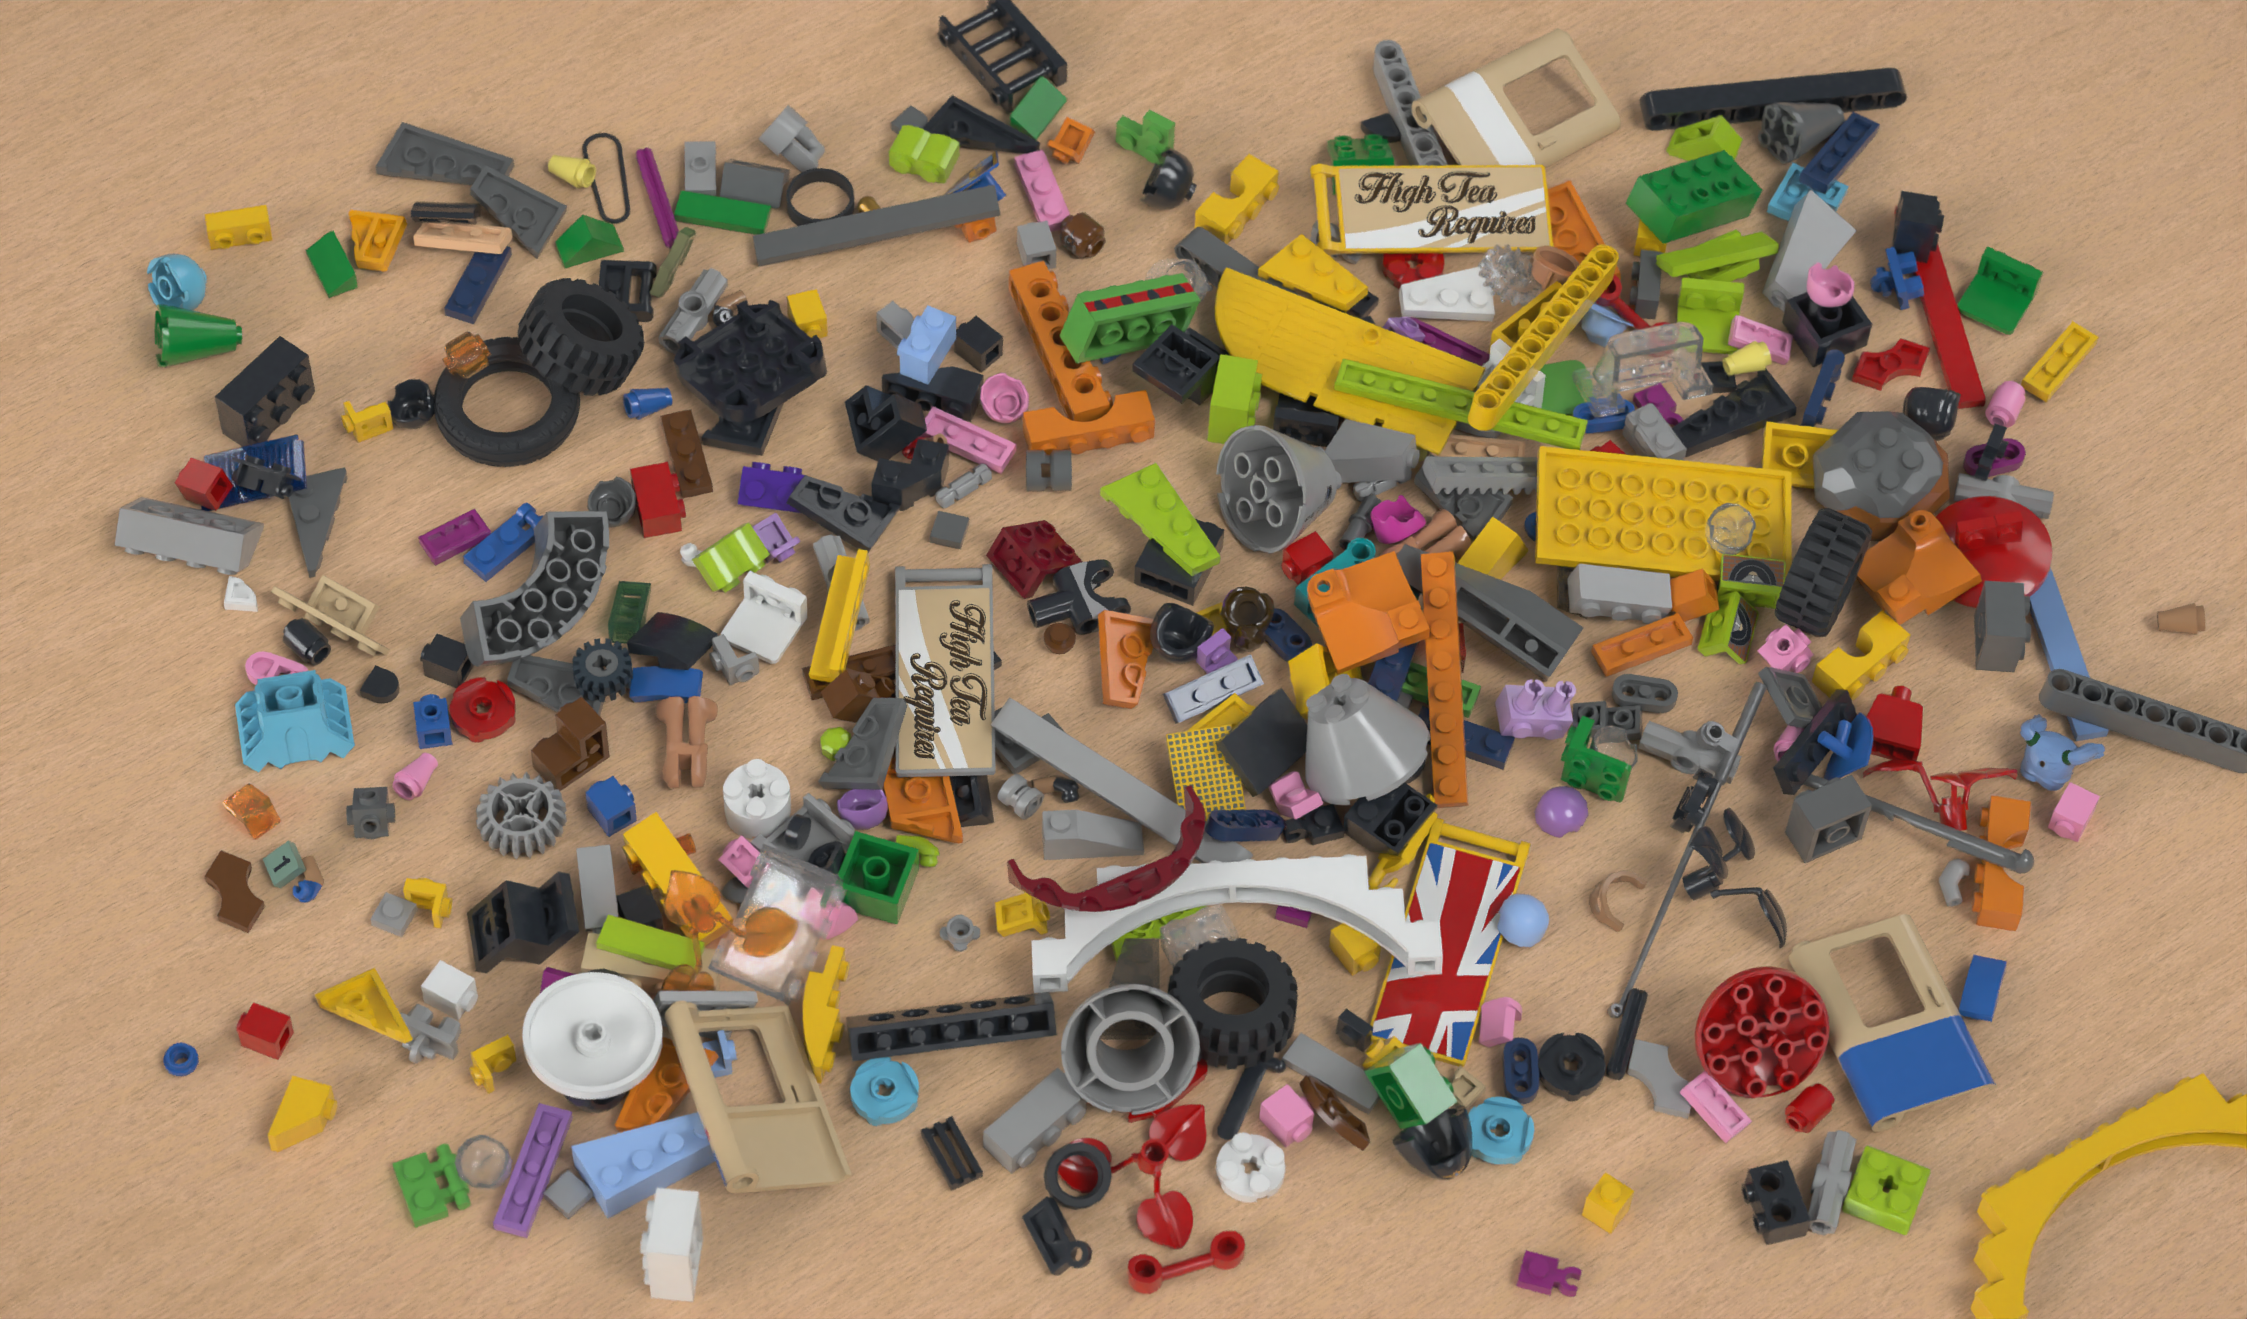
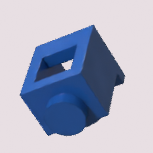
M429 694L423 696L420 701L413 702L419 749L453 745L447 699H440L437 695Z

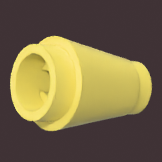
M554 155L548 164L550 173L560 177L576 188L589 187L596 175V168L588 159Z
M1753 341L1728 357L1723 358L1722 363L1726 374L1731 376L1733 374L1763 371L1766 369V366L1771 365L1772 359L1765 342L1757 343Z

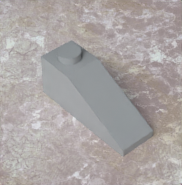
M1080 810L1042 811L1044 860L1144 855L1142 825L1139 822Z

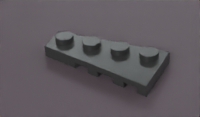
M402 122L375 167L376 173L380 175L473 185L485 165L509 176L514 168V159Z

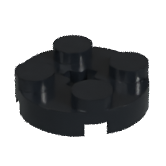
M1702 768L1697 770L1693 776V779L1697 780L1694 787L1687 786L1674 812L1672 819L1675 821L1671 823V828L1681 833L1685 831L1689 833L1693 826L1696 827L1705 811L1700 806L1707 797H1711L1718 783V780L1712 777L1713 774Z
M1564 1033L1553 1035L1546 1040L1539 1052V1078L1543 1085L1552 1093L1563 1097L1567 1101H1577L1581 1097L1590 1095L1601 1085L1605 1074L1604 1052L1594 1039L1585 1034L1575 1033V1036H1564ZM1566 1060L1570 1063L1574 1060L1577 1061L1578 1070H1567L1563 1061Z

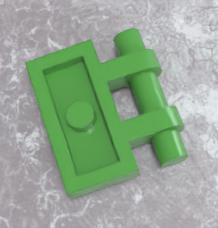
M442 1144L436 1148L439 1157L436 1162L430 1163L426 1152L392 1163L415 1228L449 1217L445 1204L455 1201L459 1210L471 1206L468 1197L470 1189L466 1180L461 1178L458 1170L460 1167L459 1160L456 1154H452L448 1144ZM445 1175L449 1185L440 1190L436 1178Z

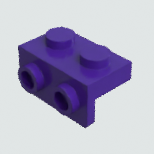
M752 462L751 467L743 466L738 505L802 514L786 503L789 496L805 476L802 474L801 468L783 466V472L770 470L771 464Z

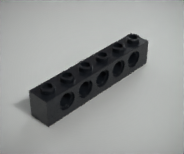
M1049 992L846 1017L852 1061L1057 1036L1054 1002Z

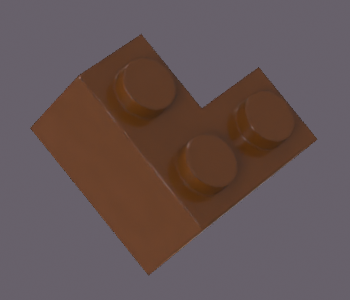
M582 696L574 702L566 703L560 708L558 713L555 714L557 732L549 738L541 739L531 749L533 768L546 782L551 781L554 785V790L559 789V792L610 757L606 722Z

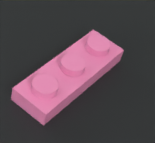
M1044 150L1014 157L1015 168L1037 222L1047 221L1051 232L1060 230L1062 221L1070 213Z
M932 407L925 417L927 431L920 437H932L939 433L943 434L947 439L949 451L978 464H986L989 469L1002 474L1016 452L1015 443L936 407Z

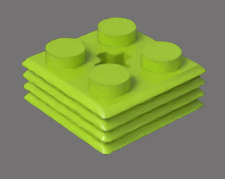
M1865 1146L1846 1195L1842 1211L1897 1233L1907 1235L1931 1171L1929 1168L1874 1147ZM1883 1187L1889 1188V1193L1883 1192Z

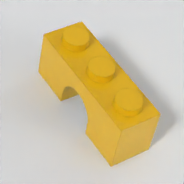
M1248 154L1231 172L1230 192L1238 197L1228 199L1213 192L1195 211L1194 228L1202 227L1226 244L1232 239L1236 240L1242 233L1244 225L1250 219L1254 220L1259 215L1265 202L1273 200L1277 195L1280 187L1278 185L1279 171L1255 156Z
M1882 610L1860 628L1855 646L1865 656L1853 657L1845 653L1840 647H1837L1816 664L1811 682L1829 698L1836 689L1848 690L1851 700H1855L1863 692L1866 684L1871 680L1873 682L1878 681L1884 675L1889 665L1893 662L1898 664L1905 658L1909 651L1907 646L1911 634Z

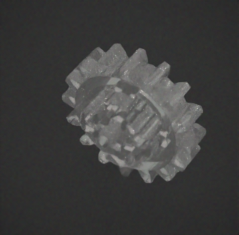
M1497 244L1493 249L1489 248L1478 264L1481 268L1478 275L1486 279L1483 286L1491 287V295L1497 294L1501 296L1502 303L1508 299L1512 306H1516L1518 302L1525 306L1537 297L1542 289V285L1532 275L1533 264L1529 261L1531 256L1521 255L1520 248L1512 251L1509 244H1506L1503 249Z

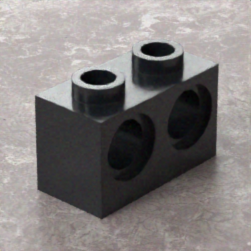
M1788 1160L1748 1169L1745 1182L1742 1184V1194L1745 1202L1752 1205L1755 1213L1753 1214L1754 1227L1758 1234L1763 1235L1766 1245L1806 1236L1811 1220ZM1769 1185L1775 1191H1766L1761 1186ZM1773 1216H1782L1786 1219V1221L1779 1222L1775 1220Z

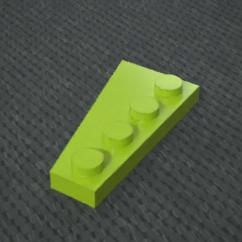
M1157 463L1100 488V496L1107 502L1112 501L1128 520L1131 518L1142 528V533L1150 540L1154 538L1163 546V551L1191 576L1220 564L1221 556Z

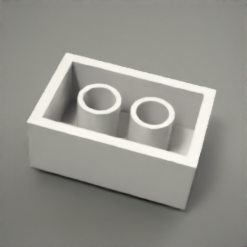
M656 1188L654 1201L648 1200L646 1221L649 1222L648 1232H643L641 1240L642 1267L645 1269L644 1284L650 1285L651 1298L693 1302L703 1243L699 1192Z

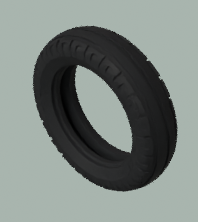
M518 337L492 338L464 349L463 352L457 354L447 364L435 388L434 413L441 433L460 454L475 462L485 463V465L513 467L520 464H529L537 459L540 460L563 444L572 432L579 415L580 392L576 394L568 391V388L564 386L558 387L553 384L551 379L538 373L539 370L535 366L532 367L527 361V354L522 353ZM506 371L526 373L539 379L548 388L552 398L547 412L533 425L518 431L494 432L483 429L473 423L462 408L464 398L469 389L477 381L494 373Z

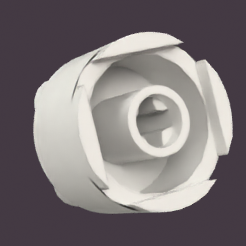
M753 759L748 764L736 768L727 777L723 785L724 810L727 823L736 834L749 839L759 834L768 838L790 818V785L784 773L775 766L767 764L761 759Z

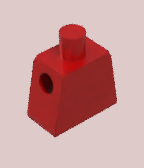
M1895 686L1891 696L1882 693L1876 696L1866 716L1873 727L1872 755L1890 760H1917L1922 742L1923 706L1920 703L1910 701L1912 691L1909 688Z

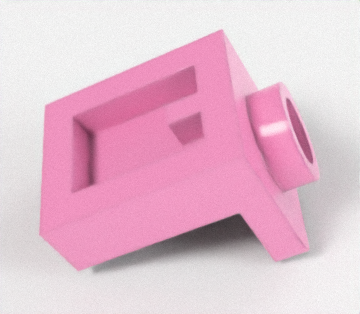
M1292 771L1268 786L1281 815L1297 819L1323 805L1319 792L1306 789L1298 772Z
M742 835L728 843L723 850V855L718 859L747 888H750L772 865Z

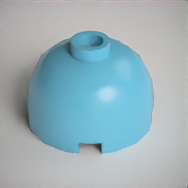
M174 253L166 254L150 261L147 274L152 273L153 282L148 283V289L156 306L157 304H165L194 310L202 303L206 292L207 277L204 270L189 256Z

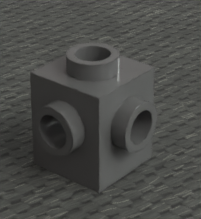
M354 788L352 805H347L346 815L347 824L354 825L355 838L377 839L389 836L390 823H395L396 815L395 804L389 803L388 788Z

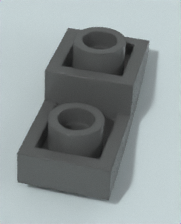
M1606 701L1573 703V726H1578L1582 715L1595 720L1591 738L1641 740L1642 709L1640 705L1608 708Z

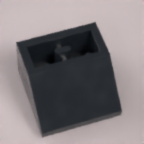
M1404 782L1396 789L1376 799L1368 801L1366 796L1359 798L1344 816V833L1369 851L1398 856L1437 809L1438 805Z

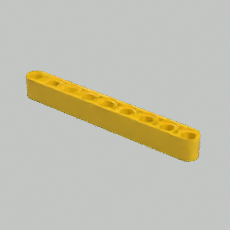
M1597 245L1590 251L1477 389L1468 414V422L1473 428L1487 431L1495 427L1539 370H1541L1609 286L1619 259V254L1613 247Z

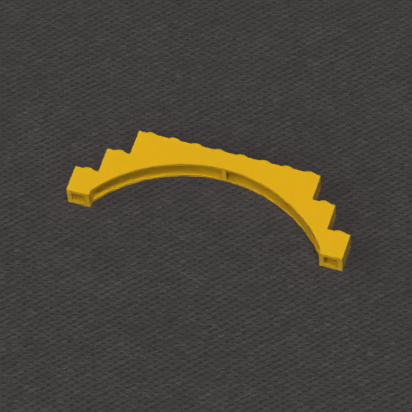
M2204 1073L2193 1079L2190 1076L2185 1077L2168 1093L2158 1092L2153 1095L2145 1106L2139 1109L2136 1107L2128 1109L2120 1116L2118 1121L2111 1125L2108 1122L2101 1124L2088 1138L2084 1140L2077 1138L2071 1141L2064 1151L2056 1156L2050 1153L2043 1157L2037 1163V1166L2031 1170L2021 1169L2009 1179L2008 1183L2000 1187L1998 1184H1995L1985 1190L1981 1195L1982 1200L1977 1213L1992 1233L1979 1241L1974 1262L1989 1282L1980 1286L1974 1293L1975 1298L1970 1310L1977 1319L2027 1318L2029 1310L2024 1305L2025 1278L2034 1244L2045 1224L2059 1206L2079 1187L2099 1173L2133 1157L2181 1146L2215 1145L2247 1149V1094L2238 1093L2226 1102Z

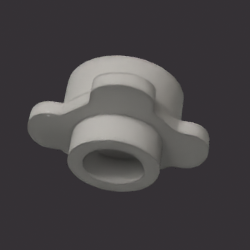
M956 915L948 921L947 927L941 928L940 937L952 943L956 951L962 952L967 949V945L972 940L980 937V929L977 926H973L972 921L968 917ZM962 931L963 934L958 935L957 932Z

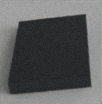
M1280 688L1269 695L1215 744L1252 797H1255L1262 793L1306 753L1307 723L1284 690Z

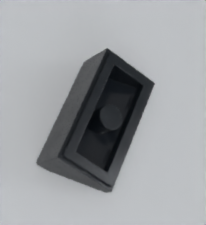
M949 776L961 827L993 823L994 817L988 776Z

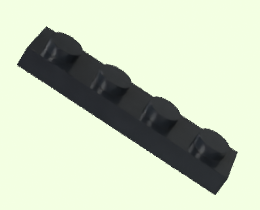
M1835 690L1773 767L1783 794L1795 795L1830 751L1817 741L1819 734L1826 731L1835 737L1839 721L1846 720L1851 723L1857 716L1848 690Z

